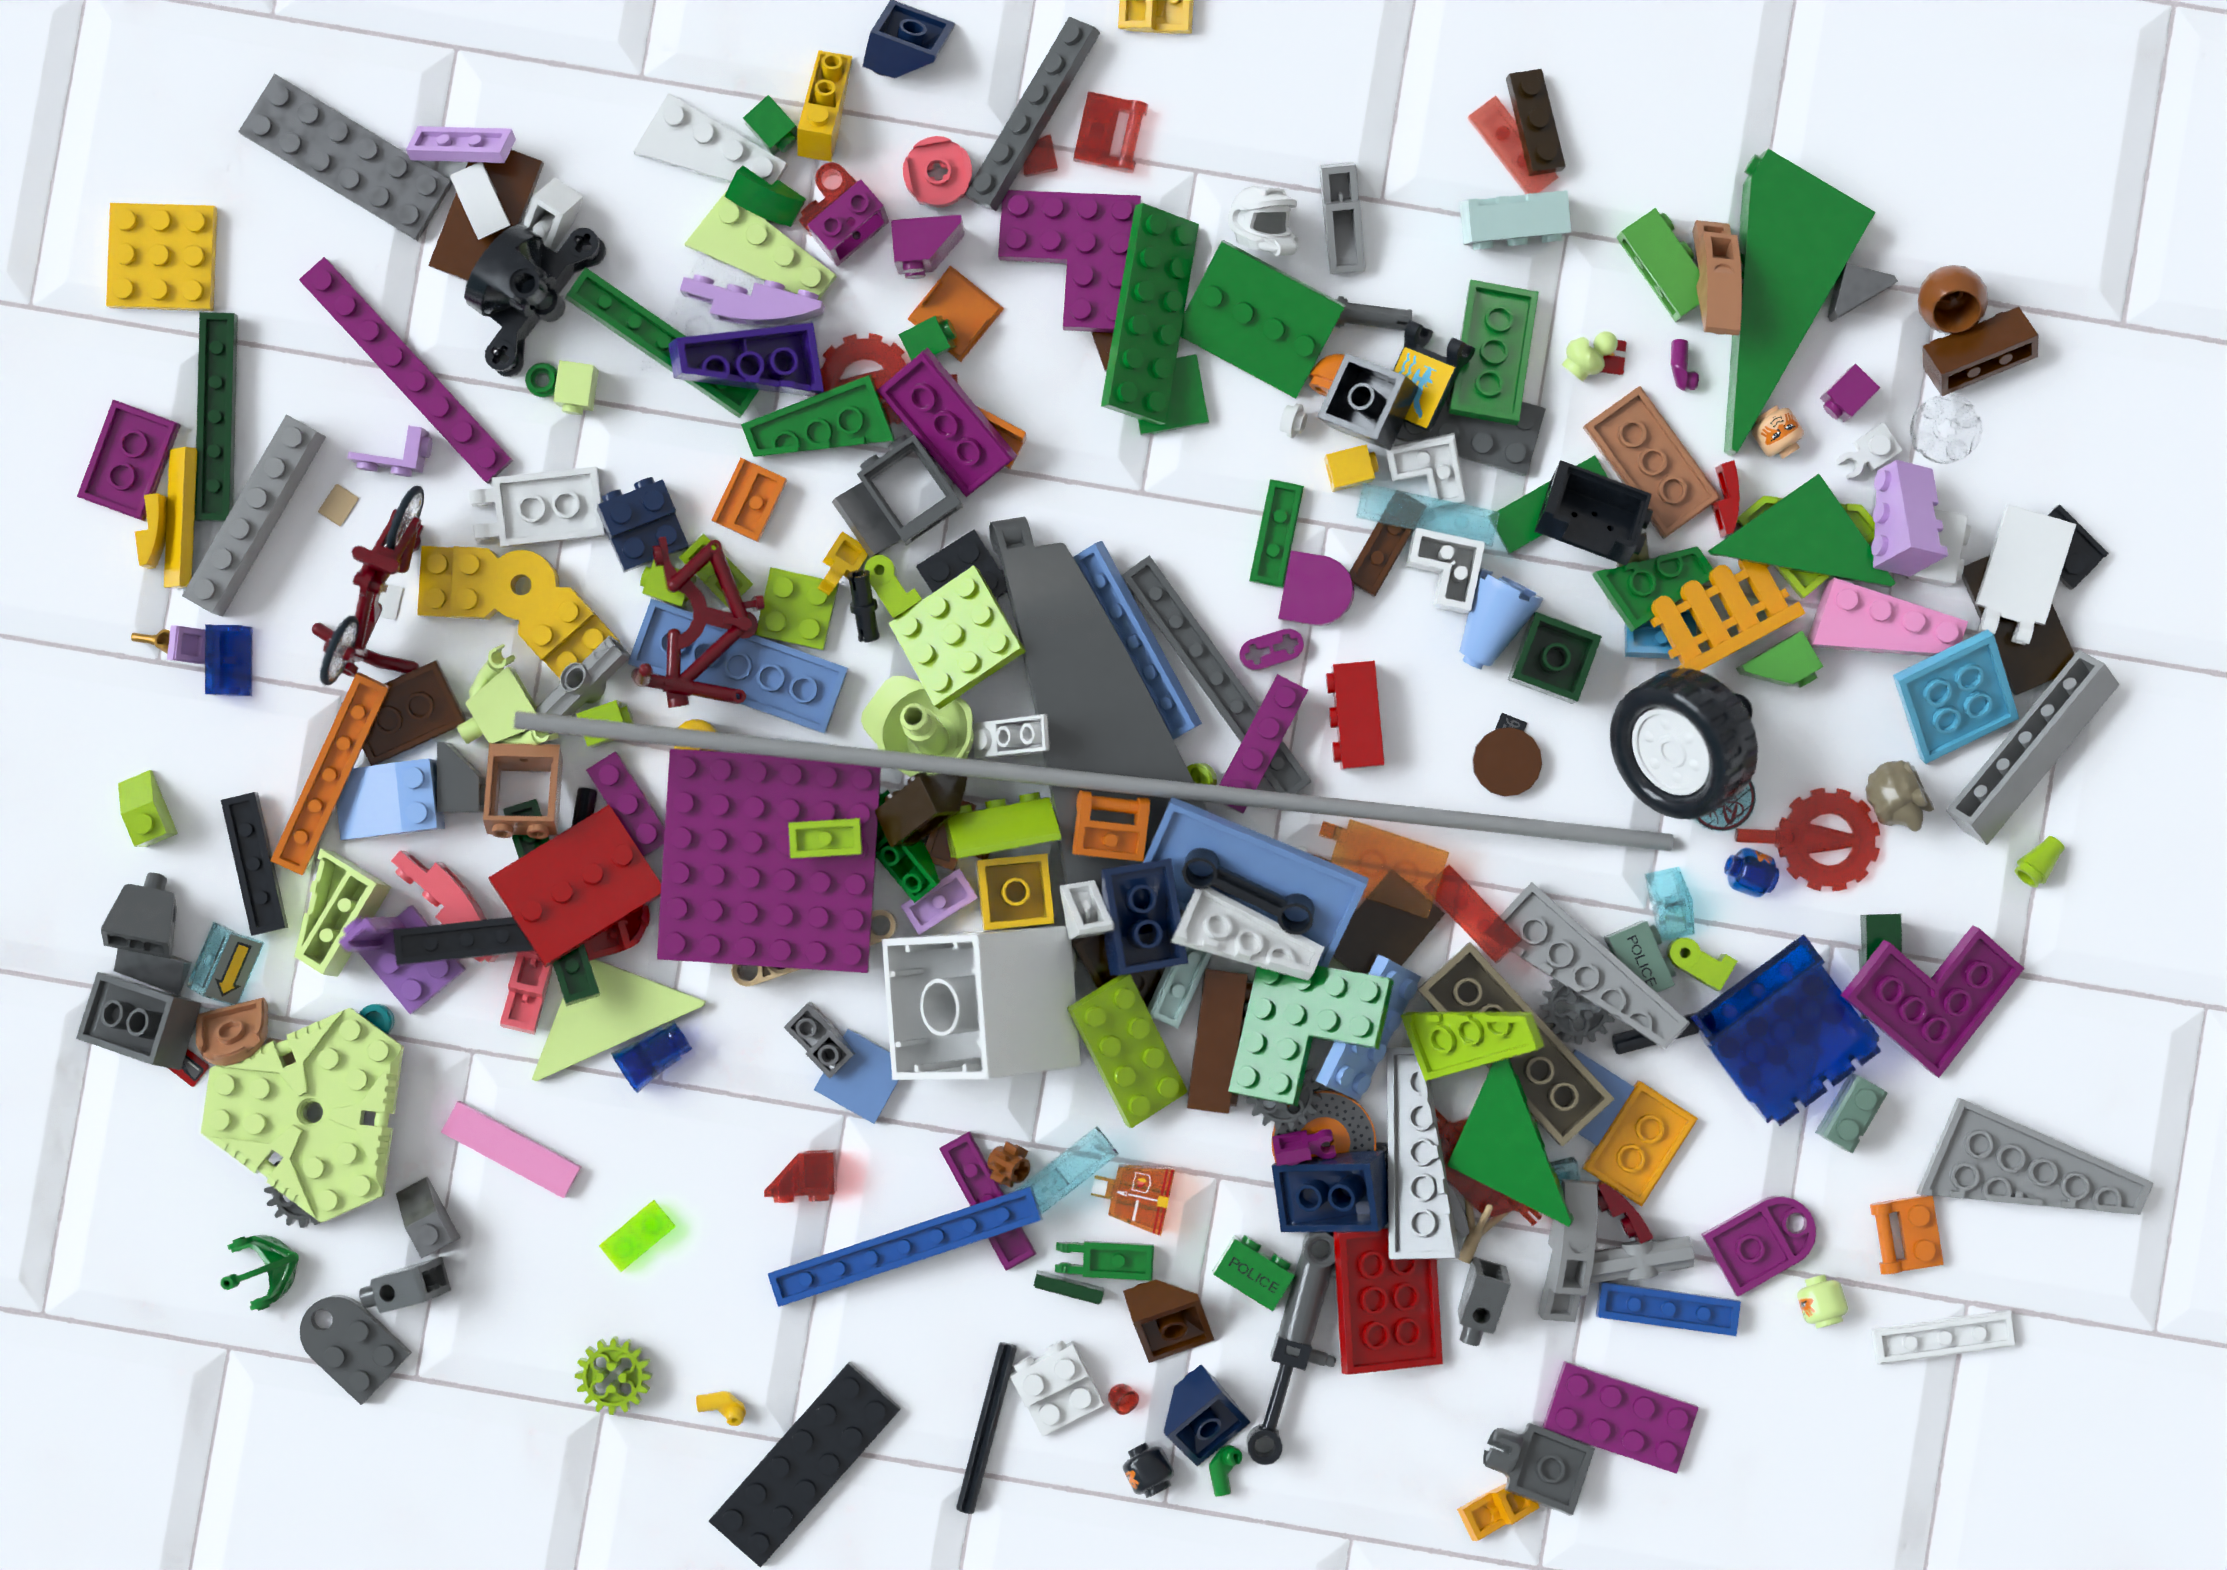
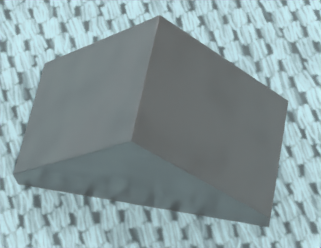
M1846 263L1835 284L1827 316L1830 322L1898 282L1895 275Z

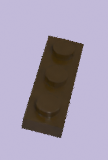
M1542 69L1509 73L1506 77V83L1529 176L1562 171L1566 165Z

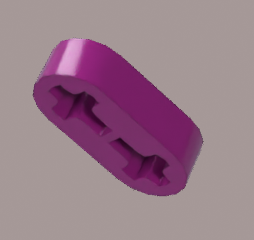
M1282 629L1246 641L1240 649L1239 659L1246 669L1252 671L1265 669L1297 658L1303 651L1304 640L1296 630ZM1284 635H1288L1290 640L1296 639L1298 645L1293 647L1292 654H1288L1286 649L1274 652L1273 646L1281 644ZM1255 645L1257 650L1269 648L1270 653L1261 656L1259 664H1254L1253 660H1246L1245 654L1250 652L1249 646Z

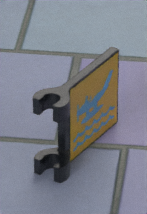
M1410 320L1404 332V347L1393 371L1407 376L1419 387L1404 421L1432 432L1460 369L1472 359L1475 348L1452 337L1447 346V357L1427 350L1423 347L1430 341L1433 331Z

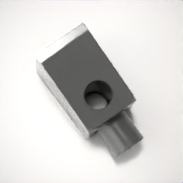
M150 872L147 874L143 886L134 884L123 886L101 927L104 946L171 958L177 905L175 894L164 891L168 881L164 875Z
M438 1257L372 1278L370 1286L360 1289L359 1297L364 1308L377 1306L379 1313H384L426 1302L451 1290L443 1258Z
M1473 1257L1457 1311L1459 1323L1463 1325L1459 1338L1461 1342L1471 1346H1479L1483 1332L1494 1334L1511 1286L1506 1266Z

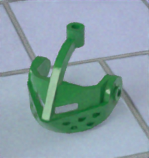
M255 1235L247 1238L243 1236L232 1240L233 1243L227 1245L228 1250L234 1253L245 1248H251L259 1254L265 1265L241 1275L230 1274L221 1279V1287L224 1290H231L239 1286L241 1281L268 1272L270 1287L267 1295L250 1301L251 1305L249 1308L250 1311L256 1309L260 1311L270 1307L271 1303L279 1300L291 1288L295 1280L299 1260L298 1254L281 1240L272 1236Z

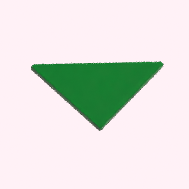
M1820 474L1812 477L1708 550L1710 555L1723 556L1740 561L1783 567L1789 570L1827 575L1838 579L1881 585L1882 587L1889 588L1896 584L1888 571L1873 568L1874 555L1870 545Z
M1510 1058L1495 1061L1489 1070L1447 1166L1570 1227L1574 1218L1568 1210L1563 1197L1562 1187L1545 1151L1546 1146L1537 1123L1533 1120L1526 1102L1527 1098L1519 1077L1515 1074Z

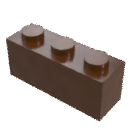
M2016 307L2006 312H2000L1965 332L1937 338L1924 345L1923 369L1940 395L1945 396L2037 358L2039 335L2020 307Z

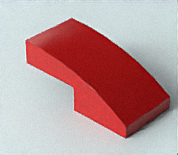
M1735 460L1722 463L1715 468L1724 498L1711 505L1720 538L1734 533L1739 513L1740 492Z

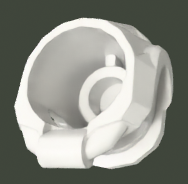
M1254 185L1244 188L1235 196L1228 214V224L1235 234L1237 244L1258 251L1273 252L1275 256L1294 255L1298 248V237L1289 228L1291 208L1297 207V200L1287 196L1285 189Z

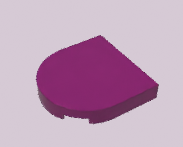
M1291 550L1278 619L1313 626H1325L1338 620L1350 609L1354 599V583L1347 569L1333 558Z

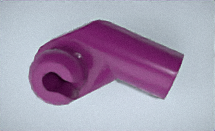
M1675 339L1671 342L1670 359L1675 384L1682 391H1685V389L1695 390L1698 387L1699 374L1695 371L1688 372L1689 342L1685 339Z

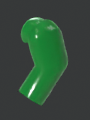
M1232 1445L1222 1447L1209 1463L1212 1486L1216 1497L1232 1493L1228 1474L1236 1464L1239 1465L1242 1462V1452L1239 1448Z

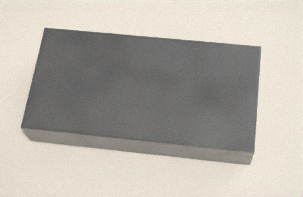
M862 482L833 499V505L870 558L882 553L901 540Z

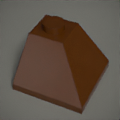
M1157 1279L1138 1284L1123 1291L1133 1325L1149 1363L1214 1341L1198 1294Z

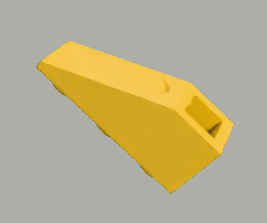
M818 50L797 128V156L832 162L841 124L852 56Z

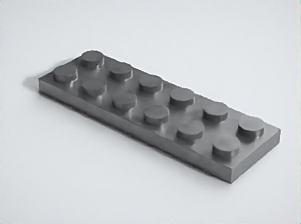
M275 73L238 131L242 136L416 241L423 234L453 185L449 178L418 160H410L406 152Z

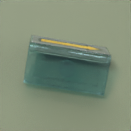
M213 922L186 986L203 997L229 1005L239 1004L264 942L239 934L225 925Z

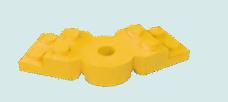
M421 546L417 611L419 616L490 620L497 612H500L506 617L519 621L518 635L559 679L566 666L574 662L582 663L609 635L618 642H621L574 589L559 587V576L553 565L534 552L516 550L508 552L499 558L489 548ZM528 577L531 581L530 591L525 595H518L515 588L517 581L520 578Z

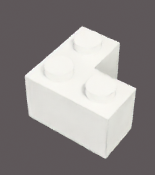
M1416 528L1413 531L1406 566L1440 573L1433 607L1464 614L1471 611L1485 542Z

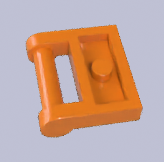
M1080 790L1076 803L1077 816L1072 854L1144 862L1150 812L1149 798L1137 797L1136 800L1094 796L1090 791ZM1091 809L1134 814V825L1090 820Z
M1921 1195L1870 1204L1871 1215H1875L1881 1249L1882 1262L1879 1263L1881 1274H1895L1907 1270L1944 1265L1933 1195ZM1892 1212H1897L1904 1253L1903 1259H1896L1889 1214Z

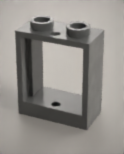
M906 435L897 438L888 446L890 449L888 453L880 458L877 454L868 458L860 465L862 470L857 473L861 482L906 546L963 507L961 501L915 435L909 438ZM914 451L945 495V498L903 526L872 482V479Z

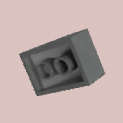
M97 972L76 1039L151 1065L181 1070L202 1003Z

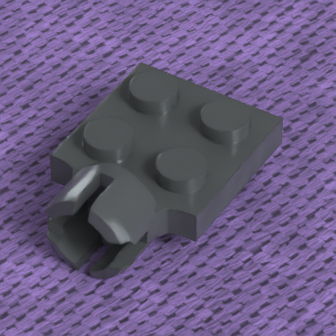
M1532 1423L1526 1425L1525 1431L1522 1434H1517L1504 1428L1494 1429L1487 1444L1498 1449L1490 1447L1489 1451L1484 1450L1483 1464L1487 1468L1506 1476L1507 1484L1505 1491L1572 1516L1595 1448Z

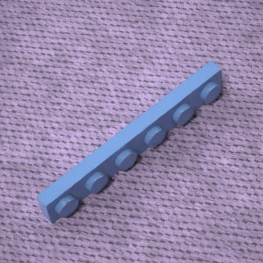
M1103 541L1094 543L1073 557L1123 643L1172 739L1174 740L1201 725V720Z

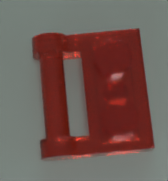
M1088 91L1073 161L1125 173H1134L1136 161L1133 158L1142 118L1147 115L1149 105L1138 100H1127ZM1119 112L1128 113L1129 117L1120 157L1110 156Z

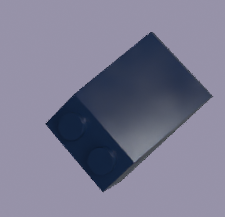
M1171 858L1102 869V897L1113 922V930L1104 934L1110 975H1124L1187 964L1186 947L1171 942L1181 920Z
M1351 1151L1338 1153L1331 1159L1312 1157L1311 1160L1303 1161L1297 1165L1285 1164L1277 1166V1163L1271 1165L1281 1232L1380 1231L1388 1223V1177L1384 1151Z

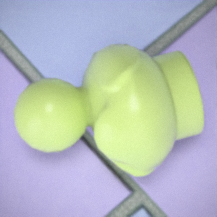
M1607 331L1599 333L1594 339V348L1589 345V340L1585 337L1571 340L1566 348L1567 358L1561 365L1582 382L1588 375L1599 374L1605 367L1603 356L1615 355L1614 352L1618 341L1613 333Z

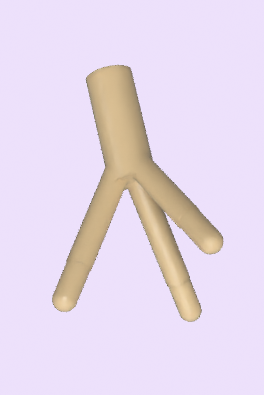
M1469 1192L1464 1194L1470 1233L1467 1235L1461 1248L1459 1260L1468 1264L1471 1263L1481 1237L1518 1206L1517 1201L1513 1200L1487 1222L1493 1210V1206L1488 1204L1475 1226L1471 1194Z

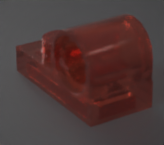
M834 162L825 163L816 172V185L824 199L819 203L817 200L809 203L801 211L802 217L798 220L801 227L810 237L812 234L807 224L857 182L840 164ZM831 175L840 176L842 183L838 188L830 190L824 187L827 177Z

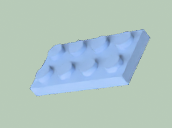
M1379 954L1369 974L1394 980L1379 1050L1334 1042L1315 1080L1357 1101H1360L1363 1093L1368 1090L1371 1076L1378 1062L1384 1058L1386 1046L1393 1032L1400 1026L1402 1021L1401 1015L1409 1000L1416 994L1418 982L1421 978L1416 973Z

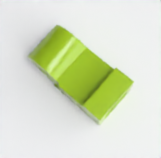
M875 555L866 562L864 571L868 570L870 572L871 586L893 619L922 601L915 588L906 593L897 579L896 567L888 557Z
M1676 938L1670 942L1666 950V955L1671 960L1673 966L1715 991H1721L1738 962L1727 954H1721L1717 960L1701 951L1698 944L1690 938Z

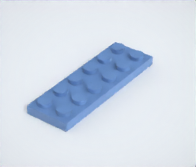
M651 598L628 664L639 668L641 664L648 663L652 666L654 674L665 676L668 631L676 628L681 634L684 633L693 620V613ZM705 625L702 634L690 646L681 649V673L715 643L727 629ZM753 635L746 639L739 638L695 681L741 689L746 693V699L739 704L826 734L849 668Z

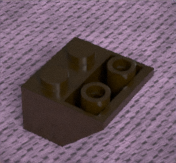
M921 772L910 777L907 780L908 785L903 789L887 795L884 798L885 803L875 810V814L891 848L917 844L959 812L968 777L946 774L927 775L926 772Z

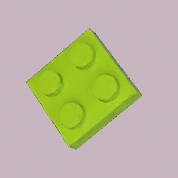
M770 567L764 594L765 609L760 611L758 628L755 635L824 651L839 582L831 594L827 595L818 589L823 580L822 578Z

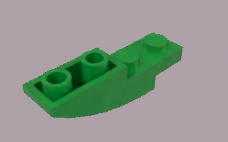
M888 789L882 794L880 793L879 807L885 803L884 798L890 794ZM878 821L876 858L915 903L940 883L930 854L922 840L913 846L891 848Z

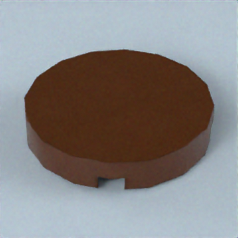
M1512 727L1495 729L1484 735L1475 746L1472 756L1473 773L1479 783L1490 793L1504 797L1519 795L1530 789L1539 778L1542 768L1541 751L1535 740L1522 730Z

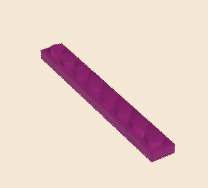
M323 257L299 279L305 288L487 484L492 481V477H496L513 462V459L327 258Z

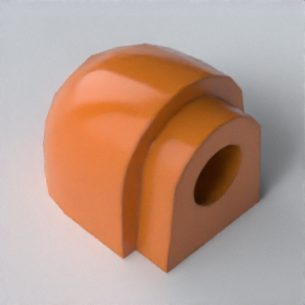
M1336 353L1327 355L1319 360L1309 374L1311 378L1309 386L1311 389L1323 396H1327L1345 355Z

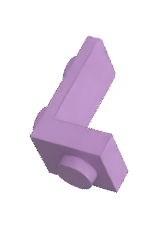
M408 425L403 460L356 452H348L347 459L357 463V469L377 472L378 466L391 468V474L411 477L412 471L423 473L425 458L430 457L433 442L427 430L422 427Z

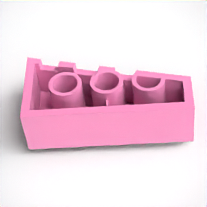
M1833 578L1825 583L1808 641L1812 648L1933 656L1962 642L1968 621Z

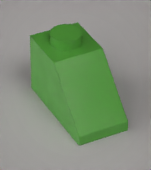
M1800 631L1738 666L1736 670L1741 675L1783 686L1797 683L1799 688L1818 678L1815 672L1824 666L1803 631Z

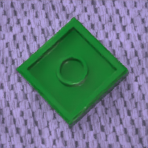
M1197 354L1176 358L1166 423L1155 425L1138 419L1141 436L1209 424Z

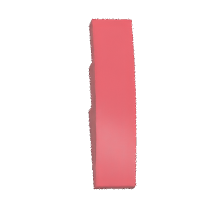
M535 951L517 953L508 984L509 993L500 1020V1026L503 1028L533 1035L536 1033L553 969V964L545 967Z

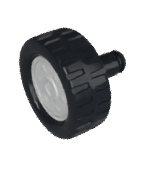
M1675 668L1655 675L1628 692L1618 703L1612 716L1610 747L1618 772L1628 788L1640 801L1665 816L1681 820H1691L1704 817L1716 811L1739 795L1748 786L1755 773L1758 760V742L1751 720L1753 714L1752 704L1746 696L1733 693L1724 683L1702 671L1690 668Z

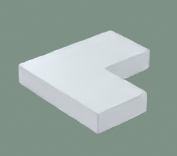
M1454 433L1394 444L1391 451L1386 449L1392 482L1427 476L1433 509L1467 502Z

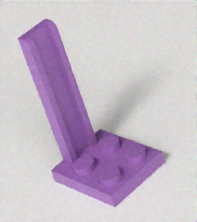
M410 905L397 917L374 916L369 918L367 916L364 919H361V917L356 918L343 929L346 935L338 942L347 952H359L409 1014L416 1012L466 970L458 959L402 966L396 965L393 930L430 926L413 905Z

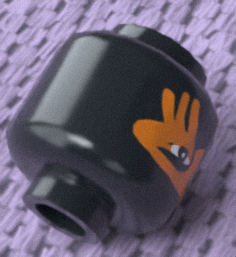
M1143 1443L1128 1451L1130 1459L1125 1461L1122 1468L1135 1494H1145L1146 1498H1149L1172 1486L1170 1480L1174 1476V1470L1162 1447L1154 1446L1149 1448L1147 1443Z

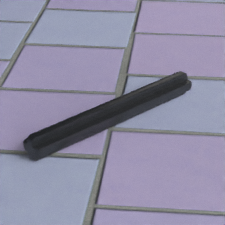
M1000 1342L996 1352L956 1506L958 1511L965 1514H973L977 1504L1017 1350L1016 1346L1010 1343Z

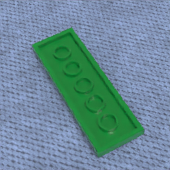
M1145 203L1135 205L1101 407L1155 425H1162L1166 423L1199 224Z

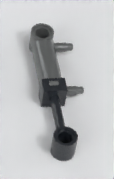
M1310 1232L1305 1236L1302 1243V1251L1279 1332L1276 1333L1270 1354L1271 1361L1280 1363L1264 1423L1255 1426L1247 1436L1246 1444L1249 1455L1260 1465L1272 1464L1282 1454L1283 1445L1279 1430L1276 1428L1293 1368L1306 1371L1308 1362L1334 1367L1336 1363L1335 1356L1312 1349L1311 1345L1330 1277L1336 1278L1334 1237L1329 1232ZM1317 1240H1325L1330 1244V1250L1324 1257H1315L1311 1253V1246ZM1264 1436L1270 1437L1274 1441L1273 1448L1266 1453L1259 1452L1255 1448L1256 1441Z

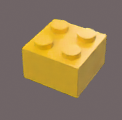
M1047 853L976 861L983 931L1054 924Z

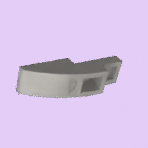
M1562 1179L1563 1197L1574 1220L1571 1226L1568 1227L1553 1219L1548 1245L1552 1248V1254L1538 1314L1543 1320L1575 1322L1581 1295H1588L1597 1235L1598 1193L1595 1182Z

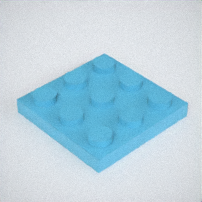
M1988 629L1893 675L1919 758L1925 764L2019 719L1995 637Z

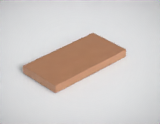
M1638 386L1582 427L1623 484L1652 494L1648 506L1649 509L1653 510L1650 522L1663 539L1721 498L1641 386Z

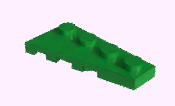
M867 375L741 424L753 457L896 440L872 375Z

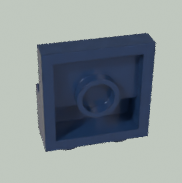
M653 477L642 479L634 484L635 490L622 494L621 489L611 491L601 497L603 502L597 505L596 510L623 573L653 562L652 546L659 545V537L666 536L669 555L689 547L663 479L656 482Z

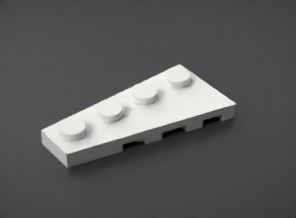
M1210 887L1194 890L1171 940L1172 943L1304 980L1311 978L1324 950L1323 946L1302 935H1293L1285 932L1279 923Z

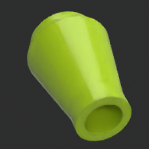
M2048 836L2042 843L2017 861L2018 866L2015 869V873L2018 878L2033 888H2037L2040 883L2045 884L2060 854L2065 850L2064 845L2055 837Z

